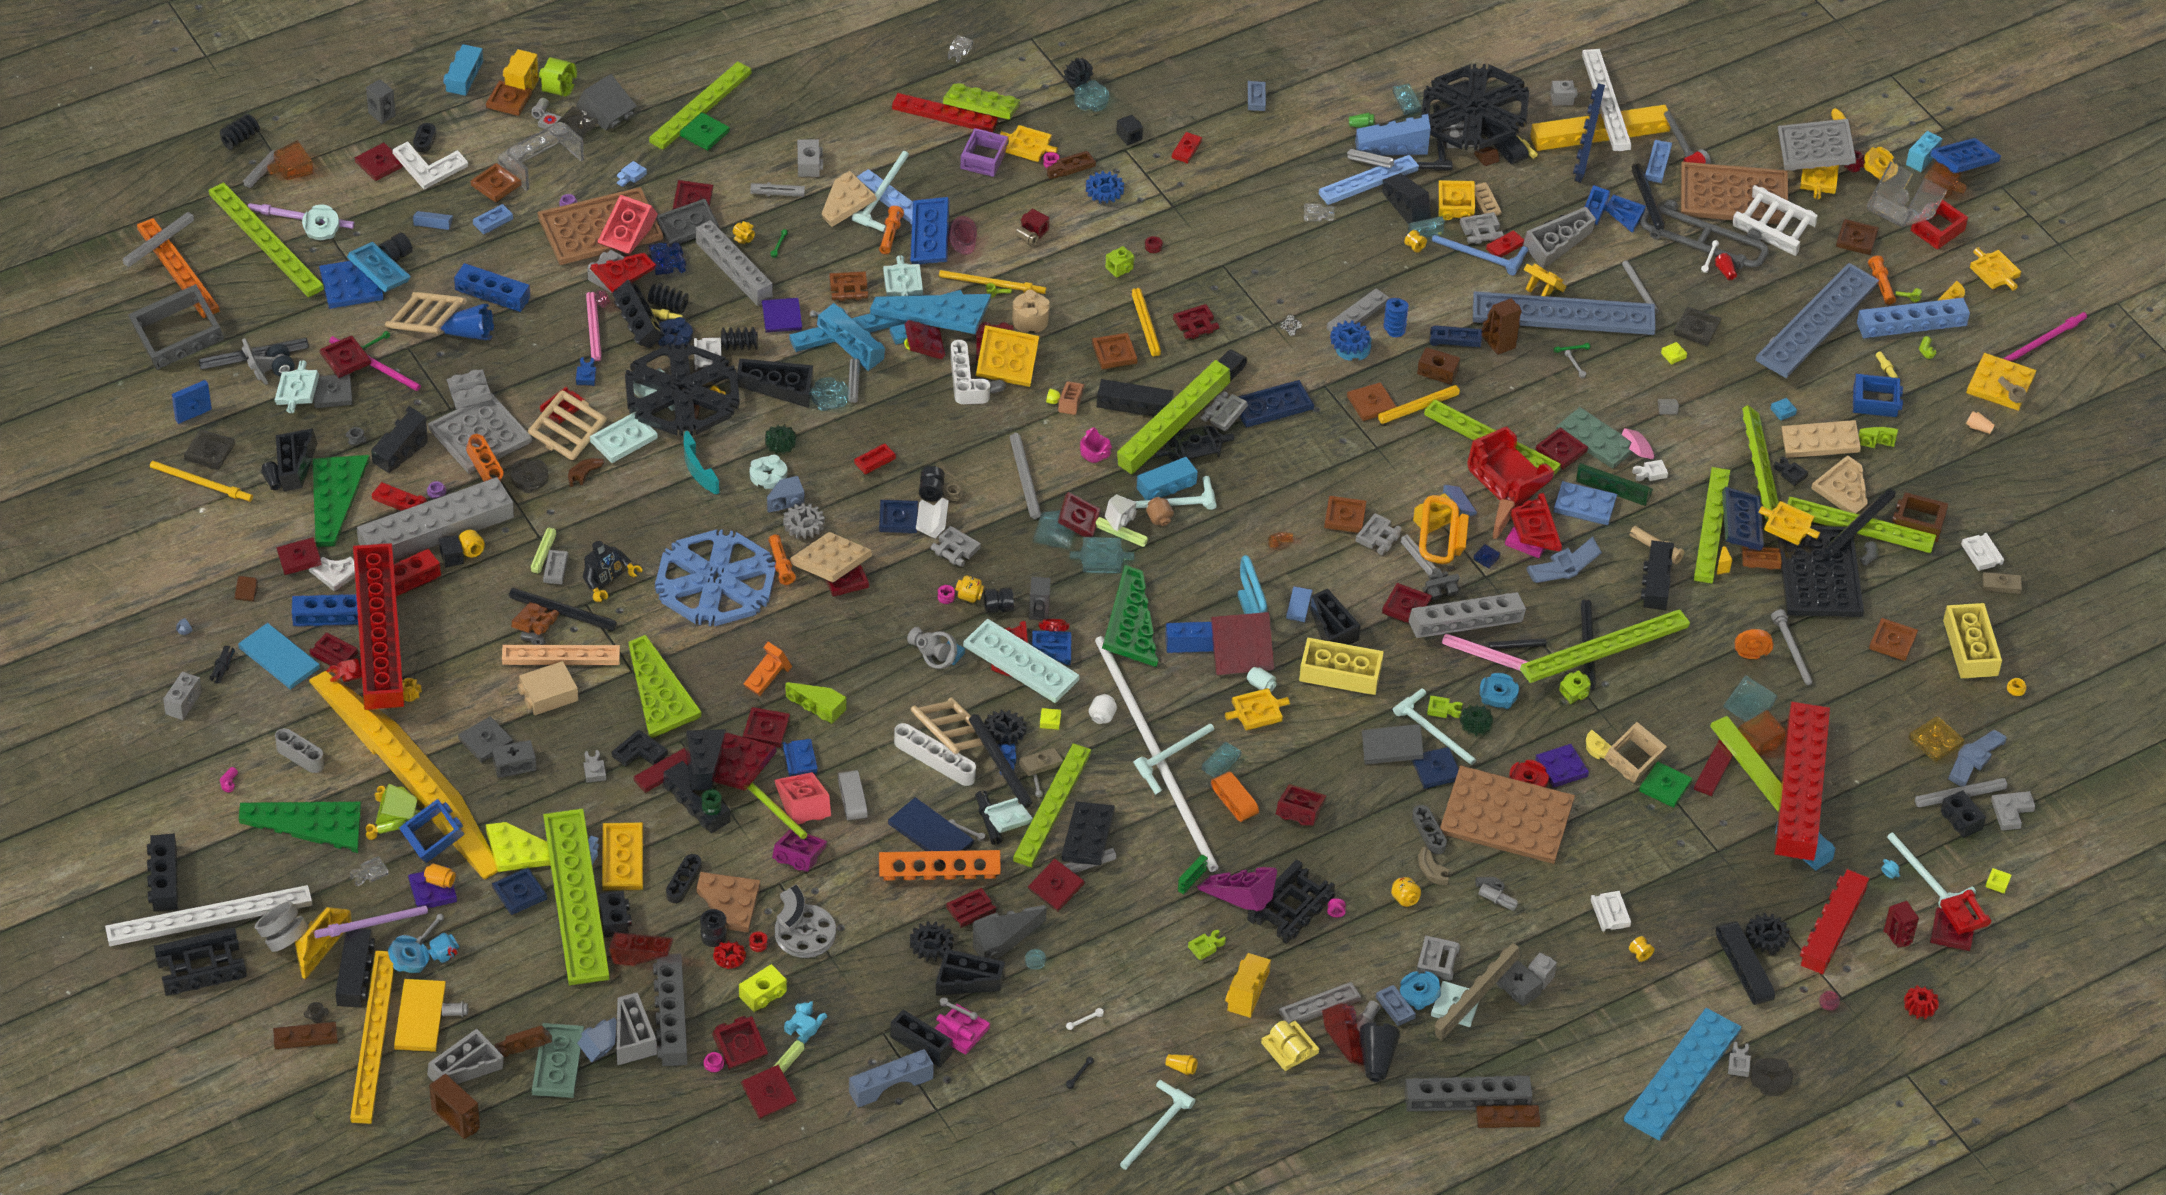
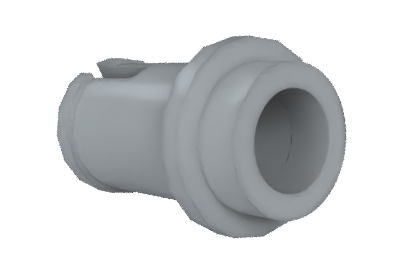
M540 98L537 105L532 108L531 113L535 119H540L545 114V110L549 106V101L546 98Z
M461 1001V1003H442L443 1017L461 1016V1018H464L465 1015H468V1003H464V1001Z

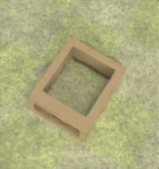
M1636 722L1609 748L1604 759L1609 765L1622 773L1626 779L1635 783L1662 757L1667 746ZM1630 740L1651 756L1640 769H1637L1618 753Z

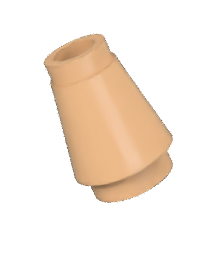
M1972 411L1966 422L1970 426L1969 428L1988 434L1991 433L1995 426L1982 414Z

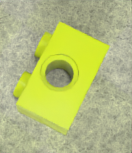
M772 964L739 984V997L753 1012L766 1007L771 1001L782 997L787 992V979Z

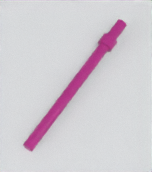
M2082 312L2075 317L2068 318L2062 325L2003 359L2011 362L2067 329H2073L2078 326L2079 322L2087 318V314Z
M332 336L329 343L333 344L340 340ZM368 356L371 359L370 366L415 391L420 390V384Z

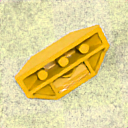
M327 907L314 921L308 924L306 932L295 941L302 978L306 979L343 935V933H340L339 936L315 938L314 930L328 928V925L336 923L341 925L352 922L350 910Z

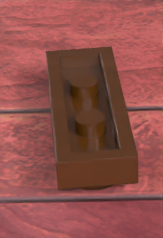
M336 1022L273 1028L275 1049L338 1043Z
M1538 1105L1476 1106L1478 1128L1540 1127Z

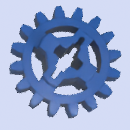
M1104 171L1101 174L1095 172V176L1090 175L1089 179L1086 180V192H1088V197H1092L1093 201L1098 199L1099 203L1105 201L1108 204L1109 200L1114 203L1115 198L1121 199V195L1124 194V182H1122V178H1117L1118 174L1111 175V171L1107 174Z
M1345 320L1344 324L1337 323V327L1333 326L1330 335L1331 344L1334 345V349L1340 348V353L1347 351V355L1350 352L1357 354L1358 350L1363 352L1364 348H1368L1370 331L1366 330V326L1361 327L1360 322L1354 324L1353 320L1350 323H1347Z

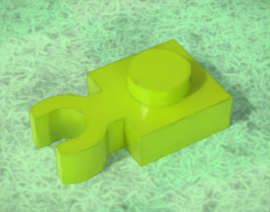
M1430 695L1427 715L1447 718V714H1450L1454 718H1460L1461 711L1459 710H1462L1463 703H1449V698Z
M1214 930L1210 937L1204 933L1188 942V948L1199 960H1202L1215 953L1217 947L1223 946L1226 943V938L1224 936L1221 939H1217L1220 931Z

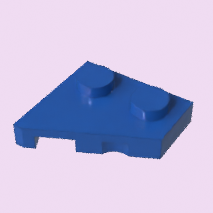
M1616 195L1611 197L1606 207V211L1631 232H1634L1641 216L1646 210L1645 205Z
M1033 631V647L1054 660L1071 665V632Z

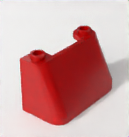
M1506 426L1473 440L1467 465L1469 471L1499 500L1514 501V508H1516L1549 483L1553 478L1554 470L1547 464H1541L1537 469L1516 449L1517 436Z

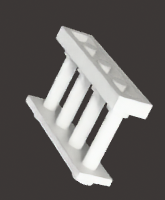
M1754 185L1752 190L1754 200L1745 213L1742 214L1738 211L1733 216V226L1747 233L1749 230L1755 229L1761 233V240L1796 256L1800 248L1799 237L1808 224L1813 227L1817 225V215L1811 210H1806L1768 192L1763 187ZM1760 202L1769 205L1770 207L1760 221L1750 218ZM1776 209L1786 214L1776 229H1773L1766 224ZM1792 217L1801 220L1792 236L1782 233Z

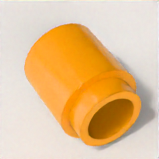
M432 863L426 867L424 877L427 883L443 888H451L454 884L456 873L450 868Z

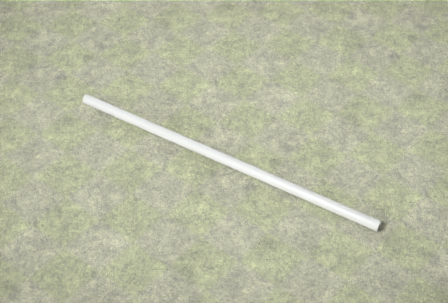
M1099 636L1095 639V642L1152 757H1154L1161 751L1112 653L1101 649L1104 637ZM1164 759L1156 765L1201 855L1203 854L1208 857L1206 862H1208L1207 867L1209 871L1214 872L1218 869V865Z

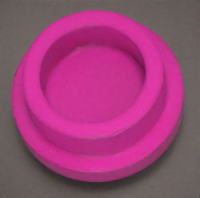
M717 1052L709 1053L704 1059L705 1069L710 1072L720 1071L724 1067V1058Z

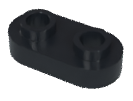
M423 123L418 127L413 139V146L416 151L427 152L431 149L436 137V127L433 124Z

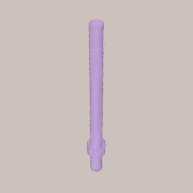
M248 204V208L251 211L261 212L262 215L267 216L272 214L302 220L305 214L274 208L267 204ZM320 219V222H316V223L325 224V222L323 221V219ZM339 219V227L354 228V222Z
M421 906L338 925L336 923L328 925V928L314 930V937L339 936L343 932L427 914L428 909L426 906Z

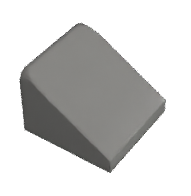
M1658 399L1659 414H1678L1679 404L1677 400Z

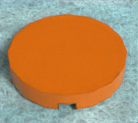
M1751 629L1740 633L1735 638L1734 643L1738 655L1746 659H1758L1764 654L1766 656L1773 650L1774 645L1772 636L1767 631L1760 629Z

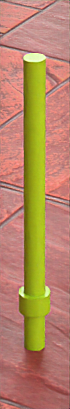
M753 782L747 789L802 840L805 839L808 834Z

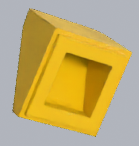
M1725 546L1722 547L1718 563V575L1729 573L1731 569L1732 558Z

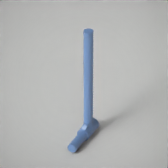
M1437 235L1432 237V242L1505 266L1507 273L1512 276L1517 273L1528 252V248L1523 246L1516 257L1507 260Z

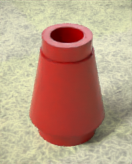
M1727 253L1718 255L1715 258V266L1727 280L1735 279L1737 273L1732 257Z

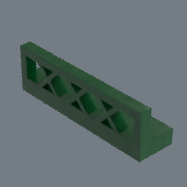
M1582 463L1578 466L1577 483L1615 493L1617 497L1643 506L1647 505L1652 495L1653 489L1648 486Z

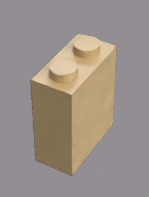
M563 661L519 675L520 684H517L520 695H524L525 704L528 709L532 710L534 715L578 701V688Z

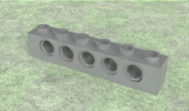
M711 220L696 227V243L757 306L762 304V300L773 299L772 282Z
M1518 592L1506 593L1503 595L1412 608L1408 622L1416 638L1522 622L1526 608Z

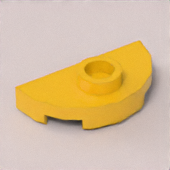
M1956 281L1937 301L1964 298L1965 289L1962 284Z

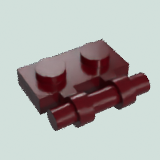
M1206 304L1173 314V320L1180 331L1188 329L1187 332L1183 333L1185 339H1195L1199 335L1211 334L1214 330L1219 329L1217 322L1211 324L1214 321V315Z

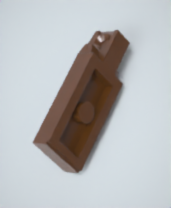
M1088 151L1058 159L1052 166H1048L1047 176L1049 179L1067 176L1096 167V161Z
M541 1025L506 1036V1040L496 1043L495 1048L503 1057H508L509 1054L524 1052L525 1050L551 1043L552 1035Z

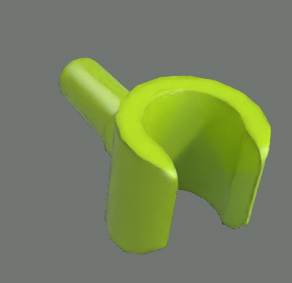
M993 283L986 285V292L991 294V298L1000 293L1011 294L1012 292L1011 289L996 288Z
M1915 288L1912 293L1896 291L1895 296L1907 297L1916 303L1922 297L1920 296L1922 290Z

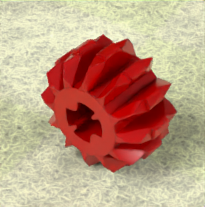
M1918 985L1914 989L1910 988L1904 997L1905 1010L1909 1011V1016L1916 1015L1917 1019L1923 1017L1926 1020L1928 1016L1933 1017L1939 1006L1938 995L1934 994L1933 989L1927 990L1926 985L1923 988H1920Z

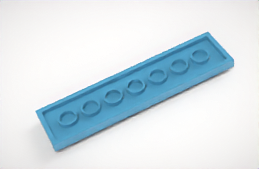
M1705 1008L1624 1116V1122L1660 1141L1741 1032V1026Z

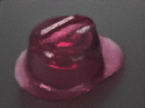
M959 216L953 220L948 235L952 247L960 254H971L976 244V225L972 219L966 216Z

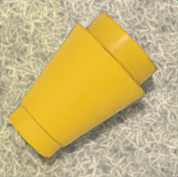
M1168 1054L1165 1064L1188 1076L1189 1074H1195L1198 1060L1193 1055Z

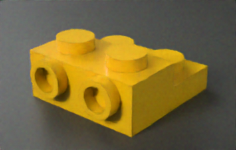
M1439 180L1438 217H1442L1444 220H1451L1452 218L1474 216V181Z

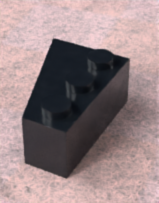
M410 406L406 409L408 413L401 421L397 419L394 423L396 427L390 434L386 432L371 450L372 463L387 473L398 468L401 463L412 457L416 451L428 443L426 416Z
M313 428L276 435L278 475L283 491L303 488L318 444Z
M1328 588L1312 595L1310 611L1321 640L1346 645L1359 641L1361 625Z

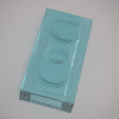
M1410 84L1393 87V94L1404 115L1421 112V105Z
M1441 216L1408 223L1407 235L1412 230H1417L1420 236L1424 237L1443 234L1445 221Z
M1224 742L1202 764V770L1216 778L1222 775L1241 756V751L1231 744Z

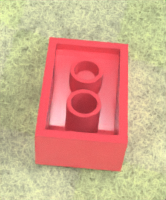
M620 195L602 231L598 244L630 255L650 231L658 213L651 205Z
M813 772L775 780V785L786 814L797 824H804L809 820H823L825 817L831 816L829 793Z

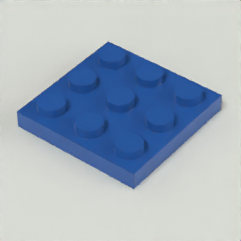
M345 261L319 266L329 309L383 300L382 289L355 266L353 262Z

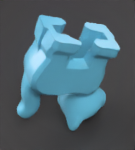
M813 1001L798 1003L795 1007L796 1013L792 1016L791 1020L785 1022L784 1031L789 1035L796 1031L800 1035L797 1040L804 1044L811 1036L817 1033V1030L827 1018L826 1013L820 1014L816 1020L810 1017L813 1014Z

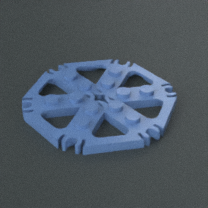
M717 530L675 541V543H672L673 551L665 549L655 582L656 593H660L659 600L662 604L696 624L697 618L699 625L702 624L703 620H708L709 626H712L713 620H715L714 627L757 615V613H760L759 605L766 607L767 603L769 604L776 575V563L772 562L770 552L736 532L733 538V531H730V534L727 536L723 535V530L719 531V535H717ZM705 540L713 541L710 561L688 548L689 545ZM736 544H742L756 554L754 557L730 563L733 547ZM669 563H674L690 573V575L672 580L665 577ZM717 572H718V577H717V579L715 580V583H714V579H713V578L716 576V574H717ZM766 574L762 590H754L741 582L745 579ZM702 592L699 606L694 609L676 600L677 598ZM722 594L743 607L728 612H720L719 606Z

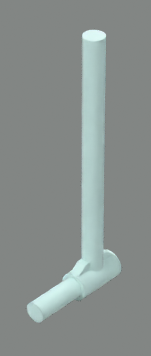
M903 151L877 189L875 193L877 200L867 205L864 211L854 213L852 221L885 232L886 225L872 220L870 213L909 156L908 152Z
M1209 476L1203 477L1205 491L1201 496L1167 499L1171 506L1203 504L1209 510L1215 509L1217 506ZM1150 500L1134 501L1137 502L1135 509L1147 508Z
M1421 688L1411 697H1407L1393 708V712L1397 716L1408 715L1470 765L1476 762L1473 756L1413 710L1414 703L1426 695L1424 689Z
M1212 724L1206 725L1149 760L1141 756L1133 761L1155 795L1161 792L1162 789L1152 775V766L1214 730Z
M1893 832L1887 836L1891 843L1940 896L1938 901L1940 908L1941 900L1963 894L1966 890L1972 889L1976 894L1973 886L1959 893H1947Z
M1159 1080L1156 1087L1172 1096L1174 1104L1120 1163V1166L1123 1169H1127L1181 1108L1191 1109L1196 1100L1180 1089H1175L1164 1081Z

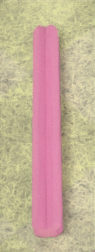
M588 292L586 300L591 358H594V362H599L602 358L597 299L595 292Z
M1445 634L1442 643L1446 646L1521 671V664L1528 662L1450 634Z

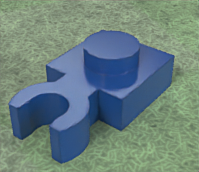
M581 357L580 367H577L576 385L595 386L596 367H594V358H591L589 363H585L584 357Z
M997 744L1014 771V764H1016L1015 744Z

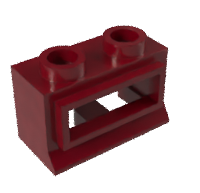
M1908 901L1889 906L1883 930L1898 948L1906 947L1913 943L1919 917Z

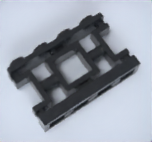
M1297 859L1276 879L1272 900L1266 904V907L1260 911L1248 910L1247 920L1252 924L1257 921V924L1261 926L1268 920L1277 926V937H1283L1285 944L1291 939L1294 940L1298 936L1299 931L1309 925L1313 916L1320 914L1323 906L1335 897V884L1333 882L1328 884L1327 880H1324L1320 885L1308 879L1309 869H1303V863ZM1297 881V884L1300 885L1302 888L1299 889L1295 887L1293 884ZM1308 892L1313 893L1317 897L1313 900V897L1308 895ZM1290 895L1302 902L1296 910L1283 903ZM1272 905H1273V908L1278 911L1277 914H1275L1274 912H1272L1271 910H1269V908H1270ZM1285 916L1293 920L1290 925L1288 921L1283 919Z
M235 927L154 946L158 968L169 966L171 975L162 977L165 995H176L190 990H198L203 987L246 978V967L243 958L233 960L231 956L232 951L240 950ZM225 949L224 954L214 956V951ZM206 957L210 958V966L192 970L190 961ZM184 959L185 963L173 965L175 960ZM228 961V966L217 968L218 963ZM183 971L188 972V975L180 977L176 976V973Z

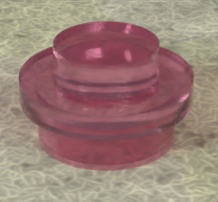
M597 290L595 301L598 306L600 305L604 308L610 304L608 294L605 290Z
M1826 991L1819 998L1820 1006L1826 1010H1835L1840 1003L1838 995L1833 991Z

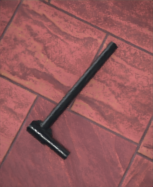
M1435 104L1433 106L1434 113L1441 111L1440 105ZM1437 138L1439 159L1434 162H1417L1419 165L1418 169L1452 171L1453 164L1452 161L1446 159L1444 141Z

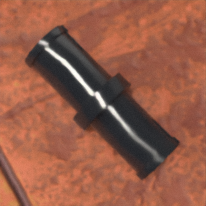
M224 646L220 657L214 663V670L209 677L212 682L217 677L214 683H221L225 672L230 668V661L235 653L233 647L228 652L231 646Z

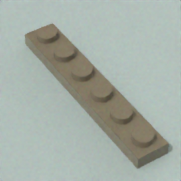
M1512 943L1508 948H1504L1500 953V957L1495 962L1493 961L1489 964L1487 971L1482 976L1480 975L1476 978L1474 985L1469 990L1467 989L1463 992L1461 999L1456 1004L1453 1003L1450 1006L1448 1013L1443 1018L1440 1017L1435 1023V1035L1438 1039L1443 1041L1520 958L1517 945Z

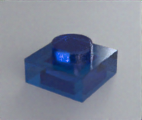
M1484 544L1475 553L1473 560L1489 569L1500 558V552Z

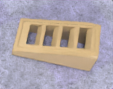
M1487 183L1475 185V205L1481 214L1494 212L1496 216L1501 215L1502 212Z

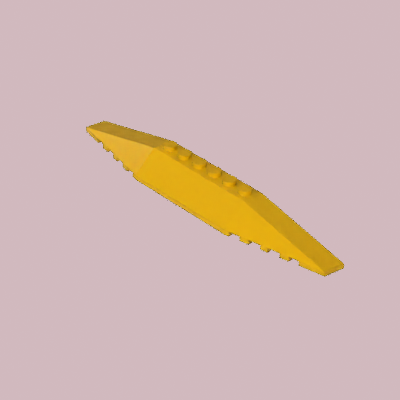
M327 671L309 679L313 687L373 755L377 754L417 798V804L422 810L436 799H439L442 803L446 802L453 810L450 814L453 818L457 817L464 826L461 829L465 834L453 843L455 848L484 880L496 874L498 871L492 851L463 797L403 729L379 709L364 710V698L339 680L330 682L333 676L327 673ZM442 812L431 819L445 836L454 830Z

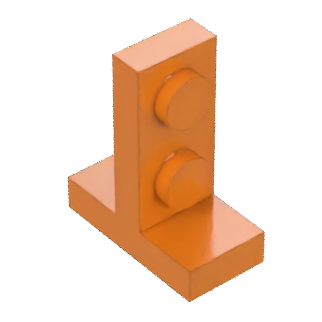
M767 642L763 647L767 655L744 682L745 687L758 696L762 695L781 669L789 672L793 667L784 652L770 642Z

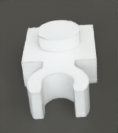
M1662 460L1646 462L1644 467L1635 466L1632 471L1633 474H1636V481H1642L1647 477L1649 481L1664 479L1668 476L1667 469Z

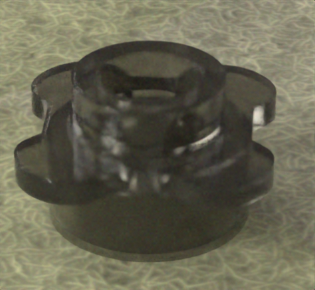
M1289 314L1285 322L1280 324V327L1283 330L1285 329L1290 336H1294L1296 330L1302 327V322L1298 321L1294 315Z
M313 1002L308 1006L307 1011L304 1012V1017L312 1019L314 1023H320L322 1018L328 1015L329 1010L324 1008L323 1004Z

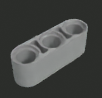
M286 728L279 729L275 733L276 749L281 755L311 773H319L324 769L323 752L319 747Z
M858 770L838 773L839 789L847 821L867 818V807Z

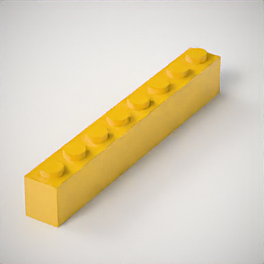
M1666 105L1620 111L1629 137L1670 132L1671 127L1664 116V113L1668 111ZM1598 114L1592 143L1610 140L1601 114ZM1589 116L1532 124L1530 138L1536 151L1581 145L1582 133L1585 134L1586 129H1583L1585 119H1589Z

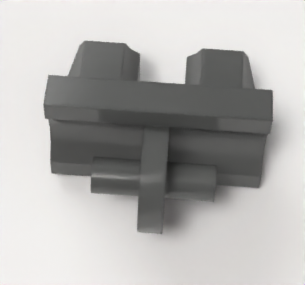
M1437 567L1434 568L1433 574L1428 576L1429 581H1426L1425 587L1422 588L1424 593L1432 595V600L1442 597L1441 589H1446L1448 596L1457 595L1459 592L1457 583L1460 578L1458 574L1448 576L1447 571L1441 572V569Z

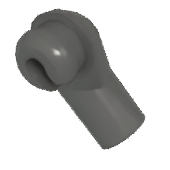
M1003 380L989 382L990 393L992 394L1006 389V382Z
M1874 541L1865 543L1864 547H1867L1865 549L1867 554L1860 558L1863 566H1867L1878 558V545Z
M522 631L521 640L530 641L533 645H545V639L541 634L537 635L535 632L527 633Z
M1476 877L1475 880L1476 887H1481L1485 883L1498 891H1503L1505 888L1504 883L1496 877Z

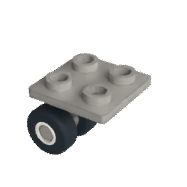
M246 338L242 339L244 344L242 350L246 357L249 356L247 363L251 370L255 369L254 373L258 381L262 379L265 385L269 384L265 372L271 369L277 376H281L282 372L294 370L295 364L290 357L287 346L283 344L274 345L267 351V357L255 354Z

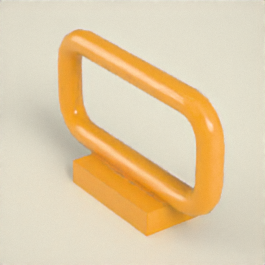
M1431 495L1424 500L1419 552L1427 561L1446 565L1454 560L1455 555L1460 556L1466 548L1469 515L1461 514L1459 516V507L1452 499ZM1432 503L1447 505L1452 510L1448 554L1446 557L1430 554L1426 549L1430 506Z

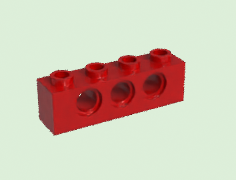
M429 549L394 564L396 596L441 576L440 563Z

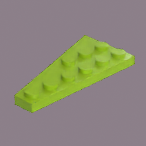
M644 635L629 641V651L649 737L654 738L701 718L700 709L648 637Z

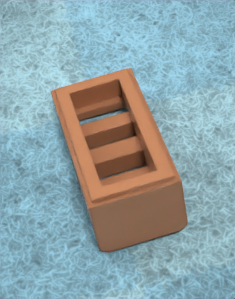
M1066 382L1059 399L1058 411L1060 413L1073 415L1077 413L1085 384Z
M1500 500L1493 539L1499 537L1509 522L1511 510L1515 506L1514 501Z

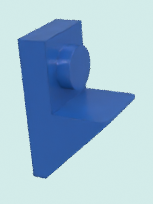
M1593 185L1585 207L1595 217V225H1598L1603 211H1606L1610 191Z

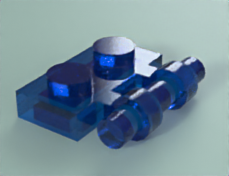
M667 242L649 245L651 260L656 264L654 269L655 275L673 273L674 267L678 268L680 273L686 271V261L682 257L683 250L679 243H673L672 247H668Z

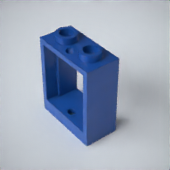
M1856 374L1853 385V413L1897 417L1898 410H1902L1903 399H1900L1903 394L1900 378ZM1863 391L1893 394V400L1888 402L1863 399Z
M436 799L399 827L425 863L465 835L461 829L464 827L457 817L453 818L450 814L453 810L446 802L442 803L439 799ZM442 812L454 830L426 850L414 832Z

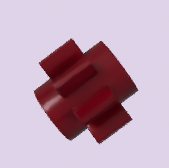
M1854 150L1856 163L1844 165V168H1847L1850 172L1860 171L1861 167L1864 168L1865 155H1862L1857 150Z

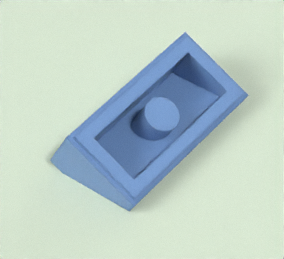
M417 211L413 216L414 226L449 230L453 215Z
M1444 485L1443 494L1445 493L1458 505L1459 516L1466 514L1470 517L1477 514L1460 487Z

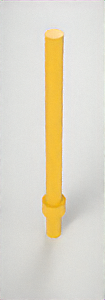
M944 270L939 271V277L984 285L993 283L997 287L1021 290L1023 293L1027 290H1033L1039 294H1046L1047 287L1036 286L1028 282L1023 284Z
M151 461L150 468L228 494L231 498H240L249 502L253 499L252 494L243 492L240 488L228 487L156 461Z

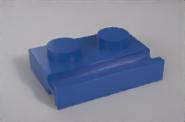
M811 739L791 741L789 744L783 742V751L789 777L811 772L817 774V765Z

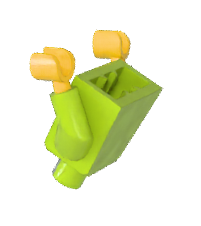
M388 784L386 789L384 786H379L374 794L376 801L380 802L375 822L377 827L373 824H368L366 826V837L369 840H373L378 836V832L382 834L400 830L399 827L420 812V810L415 809L417 798L402 786L396 787Z

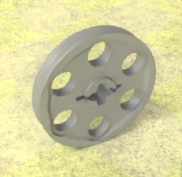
M805 904L804 913L810 912L813 916L810 918L803 916L799 925L790 933L776 921L775 939L784 952L799 958H811L823 954L833 945L836 937L835 921L830 913L821 907ZM821 922H827L830 924L828 927L825 928L819 926ZM786 934L792 936L790 940H783L781 937ZM818 938H825L827 942L820 944L816 940ZM800 944H805L808 946V948L805 950H800L797 948V946H799Z

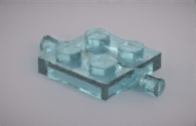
M1083 537L1081 551H1070V559H1081L1083 572L1121 573L1123 560H1134V552H1123L1121 538Z

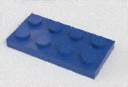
M1976 138L1932 149L1930 154L1938 163L1944 164L1953 173L1999 162L2001 155Z
M948 197L913 201L912 264L947 262L950 206Z

